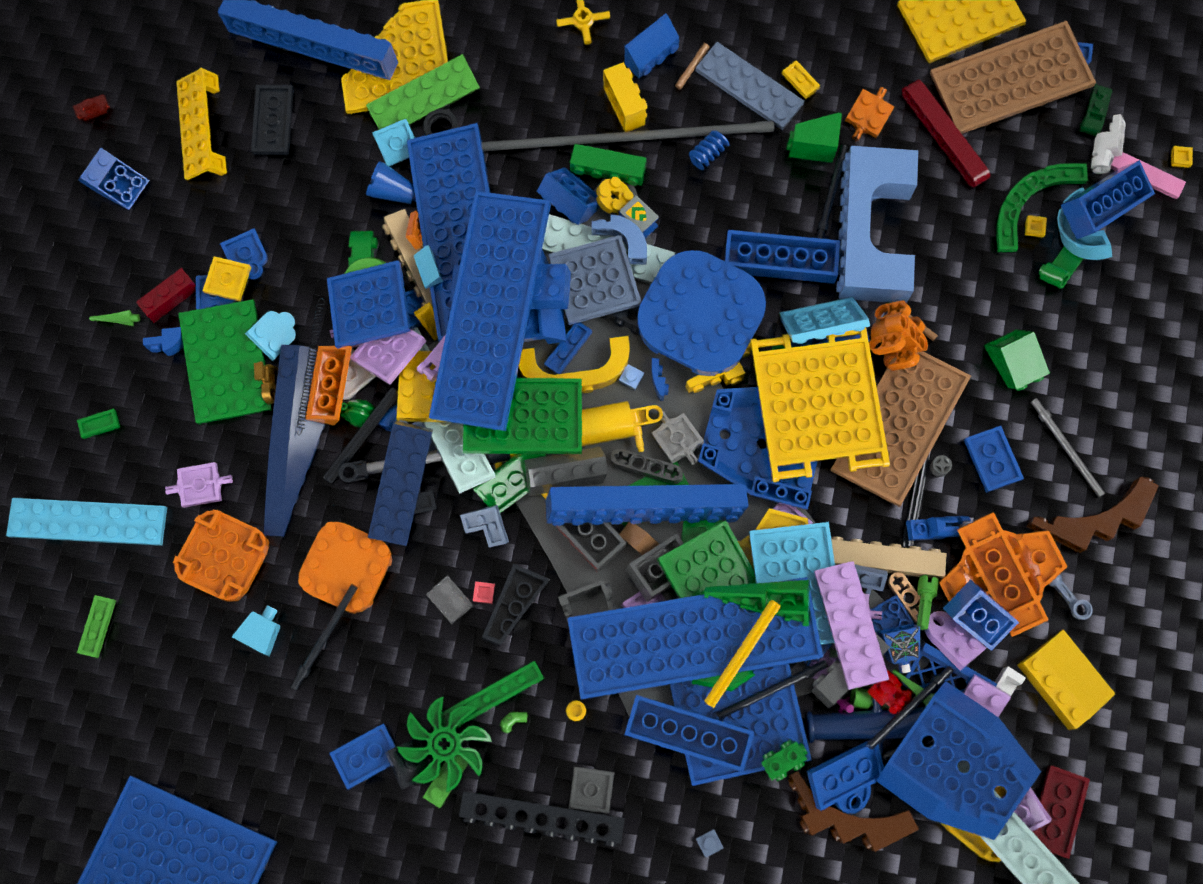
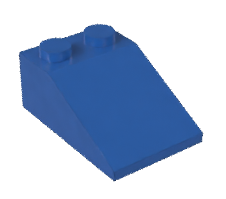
M971 579L943 608L955 622L991 651L1019 623L1017 619Z

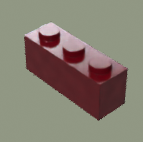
M180 268L136 303L147 317L155 323L196 291V285L185 271Z

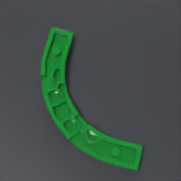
M1087 164L1051 165L1045 167V169L1032 172L1020 180L1004 200L998 215L997 251L1016 252L1018 250V217L1021 208L1032 195L1052 185L1086 184L1088 181Z

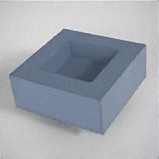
M714 829L696 838L705 858L723 849Z

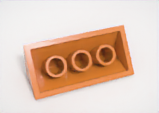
M318 346L306 420L335 425L339 421L352 350L351 346H344L339 349L335 346Z

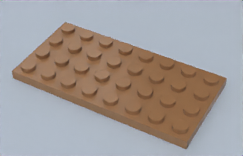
M1067 21L930 71L948 116L961 134L1093 87L1096 84Z
M918 352L920 360L913 367L895 371L887 368L877 386L890 466L861 468L850 472L848 457L837 458L831 468L832 472L898 507L903 503L971 375L925 352ZM897 358L892 359L890 364L894 363ZM881 453L855 456V460L862 461L881 458Z

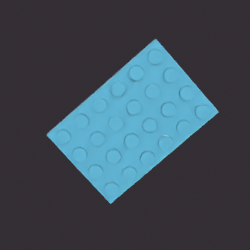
M829 522L749 531L756 583L780 582L808 577L821 645L835 644L814 575L815 570L835 566Z

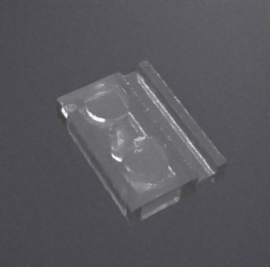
M448 575L426 594L451 624L474 606Z

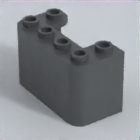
M603 580L558 597L567 622L569 617L618 609L616 604L612 605L610 598L613 597V593L609 583L605 584Z

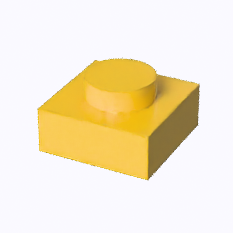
M1174 146L1171 149V166L1188 168L1192 166L1193 148Z
M1028 215L1026 218L1025 235L1043 238L1046 234L1047 218Z

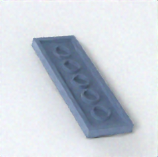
M716 42L696 67V72L766 120L773 121L774 125L782 131L804 104V100L718 42Z

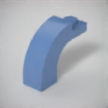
M611 215V222L603 219L592 221V235H621L623 242L628 248L629 263L647 265V244L642 231L637 225L617 215Z

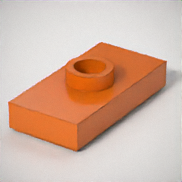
M414 211L410 213L406 238L416 250L422 248L423 241L418 212Z

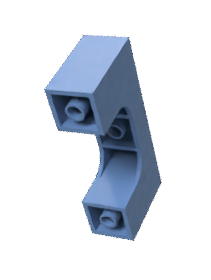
M851 146L849 153L846 152L845 160L842 162L844 177L841 180V188L844 190L843 194H841L840 205L843 206V209L840 212L839 222L842 223V228L839 230V240H841L839 257L841 259L838 266V275L840 277L839 281H837L836 292H839V299L853 297L855 300L888 303H892V301H905L907 303L914 291L915 255L884 253L874 247L870 239L871 202L879 198L910 200L917 186L918 150Z

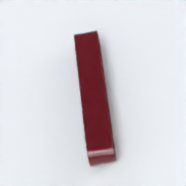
M917 79L902 89L903 97L967 183L974 188L989 179L990 172L924 83Z

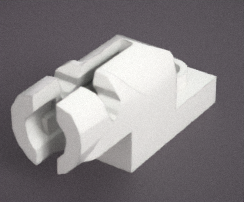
M1121 114L1113 115V123H1110V132L1098 133L1095 138L1092 153L1094 158H1092L1091 169H1093L1095 174L1108 173L1111 169L1113 158L1122 156L1126 123Z

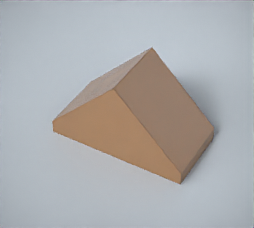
M630 522L619 534L627 544L641 555L659 545L646 531Z

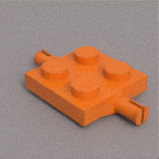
M880 87L876 95L863 89L845 119L846 122L856 128L852 136L853 140L859 141L862 133L877 138L894 109L893 105L882 99L887 92L886 89L882 92L884 87Z

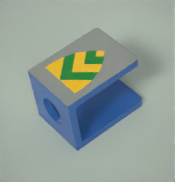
M635 196L619 211V216L637 225L645 238L658 227L656 223L658 215L638 196Z

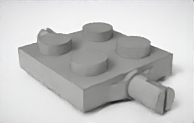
M663 411L661 419L663 424L651 432L652 436L672 464L681 458L687 457L691 464L694 465L698 462V459L693 452L703 445L704 440L684 413L676 418L669 419Z

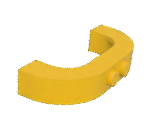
M628 336L609 338L611 356L609 361L599 369L556 375L548 374L538 367L534 348L522 349L518 369L523 378H581L582 393H591L595 389H601L613 384L621 377L629 361Z

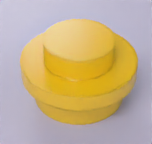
M572 701L566 708V714L573 721L582 720L586 715V707L580 701Z

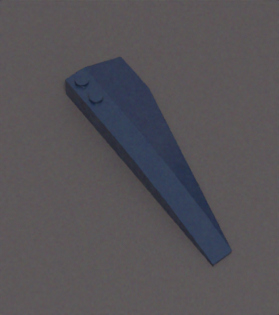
M281 345L268 459L264 519L265 536L284 537L292 516L293 507L299 497V491L306 479L305 475L310 468L318 447L321 432L326 425L306 420L305 418H299L298 415L301 409L307 410V408L300 405L302 403L301 400H303L301 398L303 396L302 393H304L302 391L304 389L303 386H311V384L304 381L306 379L305 373L307 371L314 372V370L306 367L308 365L307 362H316V360L309 359L308 355L317 356V353L310 352V347Z

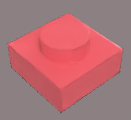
M475 582L473 602L493 604L495 584Z

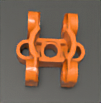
M896 301L879 306L875 311L876 322L871 329L870 350L877 355L884 354V364L891 371L915 366L920 360L918 352L926 351L928 348L927 339L922 333L925 329V324L919 317H908L911 313V308L905 301ZM888 311L884 317H881L884 312ZM882 342L881 346L875 349L876 345ZM897 358L894 363L889 364L892 359Z

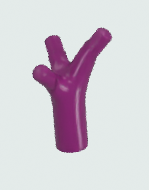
M849 696L844 700L839 699L837 701L840 706L839 713H842L843 710L848 713L854 711V707L849 704Z

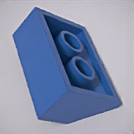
M664 14L625 45V65L638 78L647 75L656 64H661L666 56L670 53H675L679 48V36L667 14Z
M567 168L547 173L537 190L544 200H550L557 211L566 215L572 223L577 225L588 221L600 208L596 200L598 197L597 193Z

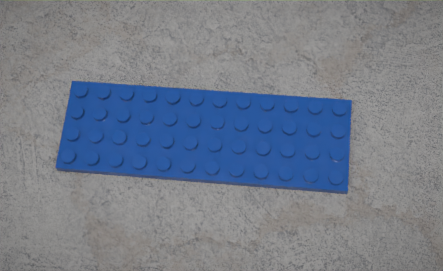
M477 123L407 140L423 248L427 245L430 246L443 282L430 287L439 342L446 335L452 307L450 296L453 267L461 263L475 191L490 193L480 130Z
M475 191L429 414L430 419L506 431L551 207L550 200Z
M808 577L791 579L786 581L808 580ZM811 592L809 626H803L802 622L792 619L789 622L784 620V617L775 615L738 672L823 658ZM703 594L569 617L568 624L580 698L587 699L720 676L757 622L761 613L740 608L739 604L728 602V604L722 603V599L712 596L705 598Z

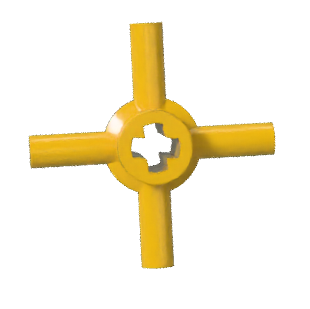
M576 0L578 9L573 17L557 19V27L574 24L582 31L584 44L588 45L591 44L589 28L593 25L594 21L609 19L610 12L593 14L584 6L583 0Z

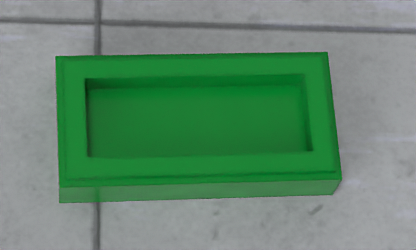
M115 409L77 420L80 435L83 439L120 428Z

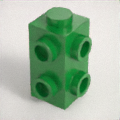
M788 740L780 745L781 749L774 753L771 750L762 756L763 760L760 762L771 780L776 779L778 782L788 776L786 772L792 768L796 771L805 766L804 761L807 760L805 755L808 752L802 742L798 744L796 741L791 742V740Z

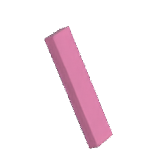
M1122 152V156L1113 158L1111 169L1117 171L1121 167L1139 160ZM1140 161L1152 188L1177 200L1186 182Z

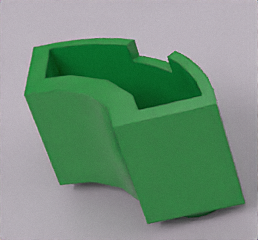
M351 231L349 248H352L351 258H348L349 266L362 258H374V251L377 249L378 243L377 238H374L373 231Z

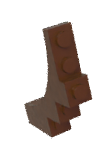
M795 771L789 774L790 780H788V783L793 792L797 791L800 797L797 801L801 809H806L807 813L800 816L802 821L799 822L804 833L808 832L812 836L832 826L831 833L836 841L839 840L842 844L863 834L862 840L866 848L876 852L919 830L909 810L880 818H860L845 814L831 806L820 811L816 808L812 790L806 785L799 772Z

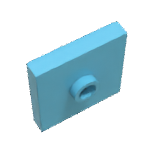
M407 119L373 132L386 165L391 166L409 158L407 140L414 139V135Z

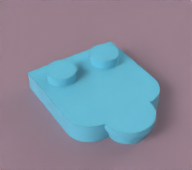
M269 311L245 335L273 361L280 354L281 345H289L295 339L296 334L293 329L295 320L288 312L278 314L274 311Z

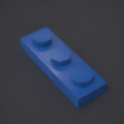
M581 322L575 323L566 334V342L559 343L544 363V366L555 374H562L590 337L592 330Z

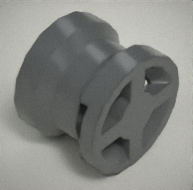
M944 455L937 456L930 464V472L936 477L945 476L952 469L951 460Z

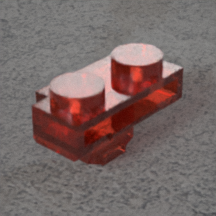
M103 94L86 99L74 105L73 108L76 116L86 121L106 113L110 106Z

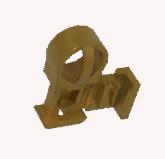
M261 361L254 363V377L256 381L262 380L261 394L265 403L274 404L276 392L275 371H278V367L271 364L263 366Z

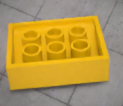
M1061 630L1017 664L1068 730L1077 729L1115 695L1114 691L1064 630Z

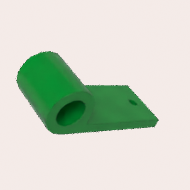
M1064 246L1053 263L1048 262L1046 265L1043 264L1039 270L1040 279L1062 289L1084 258L1072 254Z

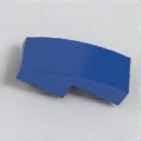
M652 358L651 373L653 386L659 400L664 401V395H668L669 384H665V377H658L662 376L663 365H659L658 358Z

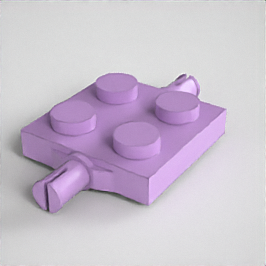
M213 462L177 469V485L166 486L165 491L167 495L178 493L181 499V506L185 508L222 501L221 485L233 483L232 475L220 477L217 463Z

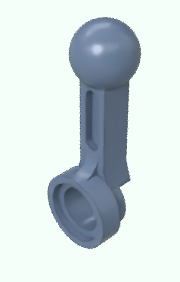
M1061 574L1048 584L1059 592L1076 619L1085 620L1092 615L1093 609L1091 604L1086 600L1076 599L1063 583ZM1079 604L1085 608L1083 615H1079L1076 611Z

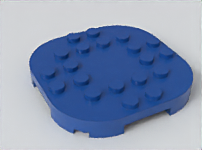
M694 250L678 253L662 265L640 304L637 324L641 339L654 353H661L692 369L691 372L695 374L715 376V374L728 372L741 361L750 344V339L753 338L762 322L766 307L765 295L754 277L711 254Z

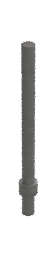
M1037 398L1031 401V404L1039 414L1040 420L1046 423L1096 495L1100 497L1105 494L1052 420V415L1048 409L1045 410Z

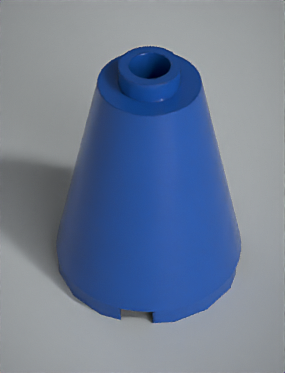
M378 162L371 177V183L368 185L366 195L411 204L412 201L416 202L414 184L385 163Z

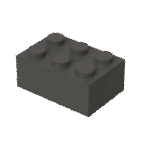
M677 534L631 562L625 569L646 602L672 587L657 558L684 544Z

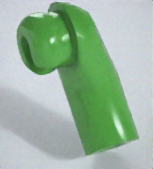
M527 712L508 713L500 722L501 731L509 733L516 722H527Z

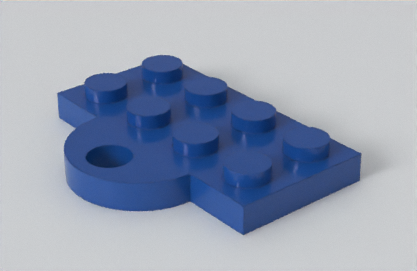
M868 741L807 771L815 805L818 810L822 811L835 804L841 811L854 814L866 806L871 793L870 785L877 782L884 769L879 745L871 750L867 747L866 743ZM856 797V803L851 806L852 799Z

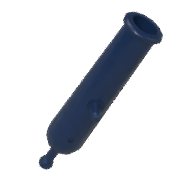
M874 698L871 711L816 715L808 712L806 714L807 739L809 743H813L814 740L871 739L899 712L892 714L889 709L883 710ZM916 707L878 744L881 755L883 754V741L885 739H904L926 707Z

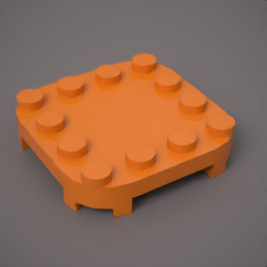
M213 509L195 518L194 521L196 523L178 557L175 556L174 558L175 572L183 582L221 600L229 602L239 601L249 590L267 555L269 540L256 527Z
M328 522L319 531L300 569L298 583L311 596L336 607L340 604L350 585L354 584L358 589L345 611L354 614L362 612L373 604V599L388 567L391 566L393 560L391 551L385 542L368 538V533L345 523Z

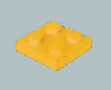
M214 256L203 292L240 302L251 266Z

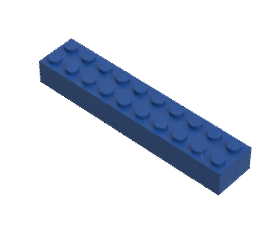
M223 0L218 10V14L230 33L387 80H391L398 64L393 47L386 39L373 38L369 34L363 35L352 29L346 30L335 24L329 25L321 20H313L301 14L296 15L287 10L275 9L271 5L265 6L254 0Z
M746 484L550 487L545 505L547 523H552L554 526H560L564 523H572V525H582L584 523L600 525L603 522H611L614 525L623 522L640 524L650 521L652 524L661 523L662 521H669V523H679L681 521L697 523L700 520H707V522L713 523L719 520H726L727 522L739 520L748 508Z

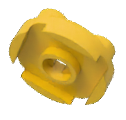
M618 177L604 180L596 189L598 205L609 214L613 212L619 215V211L634 197L627 185ZM612 194H615L617 196V199H613L611 197Z

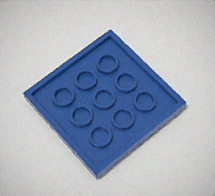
M399 260L327 278L334 341L337 349L411 332L402 267Z

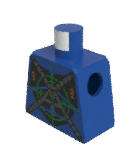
M911 623L877 630L878 636L890 647L884 653L887 661L891 664H898L899 673L911 672L910 661L920 658V627Z

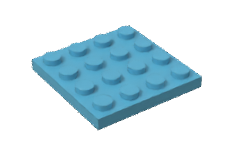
M853 297L779 313L781 322L793 343H805L808 339L813 338L824 339L827 335L832 334L843 335L846 331H861L865 327L870 326L869 318Z

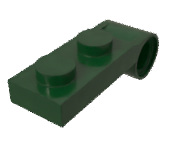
M1097 84L1092 88L1086 115L1080 126L1081 132L1097 136L1101 132L1112 89Z

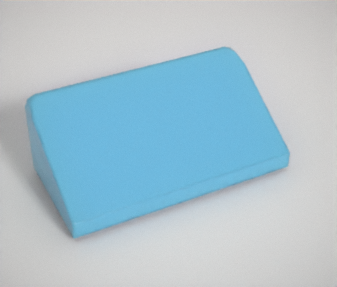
M427 245L414 255L425 289L443 282L430 246Z

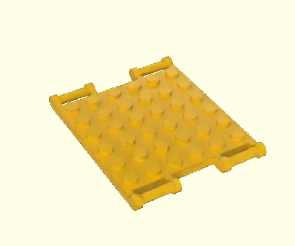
M866 327L861 331H846L843 335H827L828 343L792 348L789 334L763 340L750 339L772 482L802 476L806 478L812 477L810 462L848 457L850 472L861 468L890 466ZM860 335L859 339L835 342V337ZM784 345V349L759 352L758 349L761 347ZM881 453V458L862 461L855 460V456ZM804 464V469L778 472L777 466Z

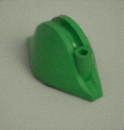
M351 400L347 403H342L340 415L351 425L361 427L376 407L366 400Z

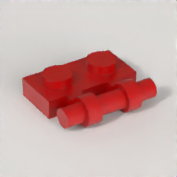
M888 670L889 680L875 683L867 692L881 706L886 703L890 707V713L896 714L904 708V704H908L911 701L913 692L910 689L903 691L900 688L903 684Z

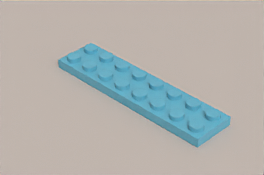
M12 498L6 536L163 545L167 507Z

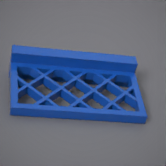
M925 642L920 646V658L913 661L911 672L905 675L909 679L911 675L919 674L922 683L919 686L924 689L929 683L924 684L923 672L933 670L935 676V669L950 666L956 676L952 677L951 674L945 681L950 680L951 685L954 687L953 679L962 677L965 679L967 686L974 674L997 686V683L967 666L960 671L941 651ZM922 655L930 660L931 668L920 670L918 662Z

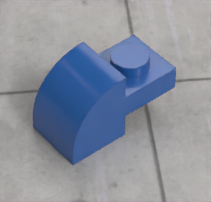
M181 327L162 329V336L143 338V346L150 352L163 351L167 356L174 355L183 348Z

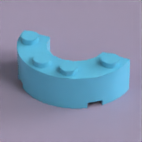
M1082 187L1070 194L1064 200V203L1083 192L1084 188ZM1062 207L1059 209L1057 217L1061 241L1067 250L1078 257L1090 260L1112 257L1111 244L1104 230L1076 239Z

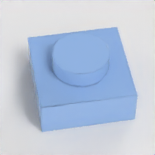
M627 364L619 378V383L636 390L644 376V372Z

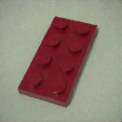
M1048 765L1039 801L1052 820L1032 832L1052 854L1069 859L1090 779Z

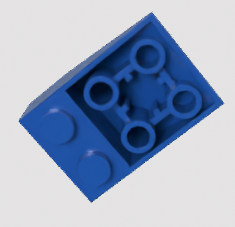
M102 148L99 149L79 178L81 183L127 210L132 207L149 182L147 178Z

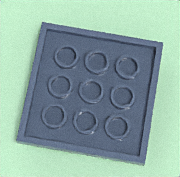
M621 235L548 254L551 264H567L571 272L568 309H564L569 325L640 306L641 298Z

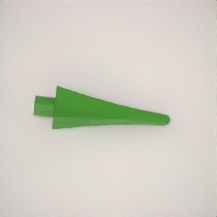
M130 310L108 315L91 316L89 319L91 321H105L134 326V322L140 321V315L132 314Z
M897 670L892 671L916 696L923 690L922 687L903 676ZM931 693L923 701L925 706L928 705L934 694Z

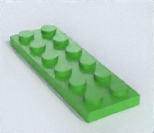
M462 54L366 104L379 130L403 119H407L408 124L411 125L426 117L431 111L441 109L480 89Z

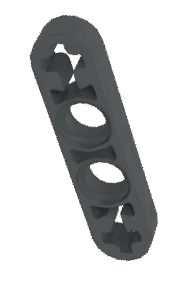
M616 449L611 454L612 464L616 468L674 485L679 484L683 479L682 469L677 465L624 449ZM620 455H622L623 459L617 462L616 458H619ZM635 460L643 462L640 468H635L632 464ZM658 465L661 467V471L659 473H652L650 471L651 467ZM676 471L678 476L671 478V474Z

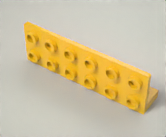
M203 68L177 81L184 178L187 180L206 171L220 176L227 174L225 157L211 152L206 91L213 94L219 92L218 75Z

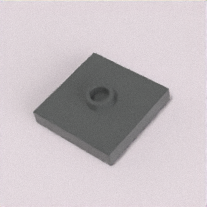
M574 767L569 808L609 814L614 772Z

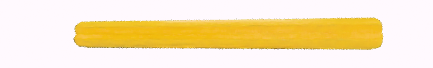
M773 600L768 603L706 697V704L711 707L716 706L779 610L780 605Z

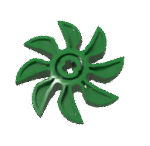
M441 697L431 704L427 713V719L434 727L432 733H428L411 712L407 719V728L410 735L416 740H426L428 742L427 747L397 748L403 758L414 763H420L428 755L433 756V761L427 768L412 779L418 783H428L435 780L440 774L441 763L446 761L448 764L446 792H449L459 784L462 778V769L455 761L456 756L461 755L478 776H480L482 771V759L475 749L462 748V742L471 740L492 741L489 734L477 726H469L462 733L456 732V728L462 721L477 710L472 706H460L450 713L449 725L443 727L442 708L444 697ZM445 738L450 743V747H447V750H443V747L439 746L440 741L443 742L442 739Z

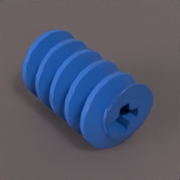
M712 130L704 140L700 141L699 145L694 147V150L689 152V157L697 168L704 170L702 164L709 166L708 160L714 161V156L718 157L720 155L719 151L723 152L725 150L724 146L729 147L730 144L721 133Z

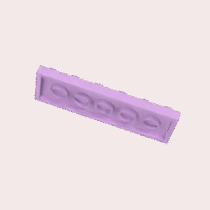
M854 561L815 570V579L848 690L889 680Z

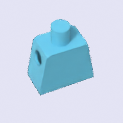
M267 605L262 615L251 612L232 637L270 656L280 629V625L272 621L277 610Z

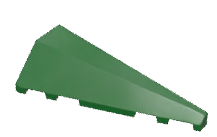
M809 580L705 587V598L712 596L722 599V603L728 604V602L739 604L740 608L761 614L768 603L773 600L780 605L775 615L784 617V620L789 622L792 619L802 622L803 626H809Z

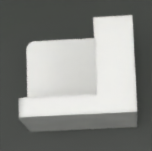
M1005 667L995 680V683H997L996 687L1011 696L1016 687L1022 685L1025 677L1012 668Z

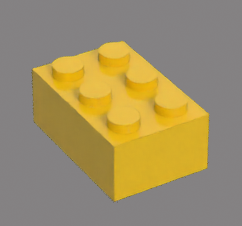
M623 62L603 70L604 90L624 132H629L645 125L647 104L645 99H641L639 95L640 90L637 83L634 84L632 81L631 70L626 68Z

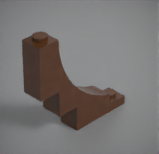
M1139 477L1134 480L1126 495L1108 511L1081 518L1056 516L1051 520L1050 524L1047 519L1037 516L1030 519L1026 527L1036 532L1048 530L1054 541L1081 553L1087 550L1093 535L1105 541L1113 539L1120 523L1133 530L1141 527L1159 485L1153 483L1154 481L1148 477Z

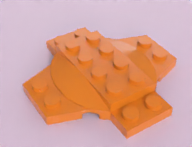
M994 512L957 529L965 545L961 561L939 581L948 602L971 579L1019 621L1009 632L1011 637L1048 621L1049 619L1040 603L1044 587L1050 584L1067 568L1050 532L1045 530L1014 534L1001 528Z

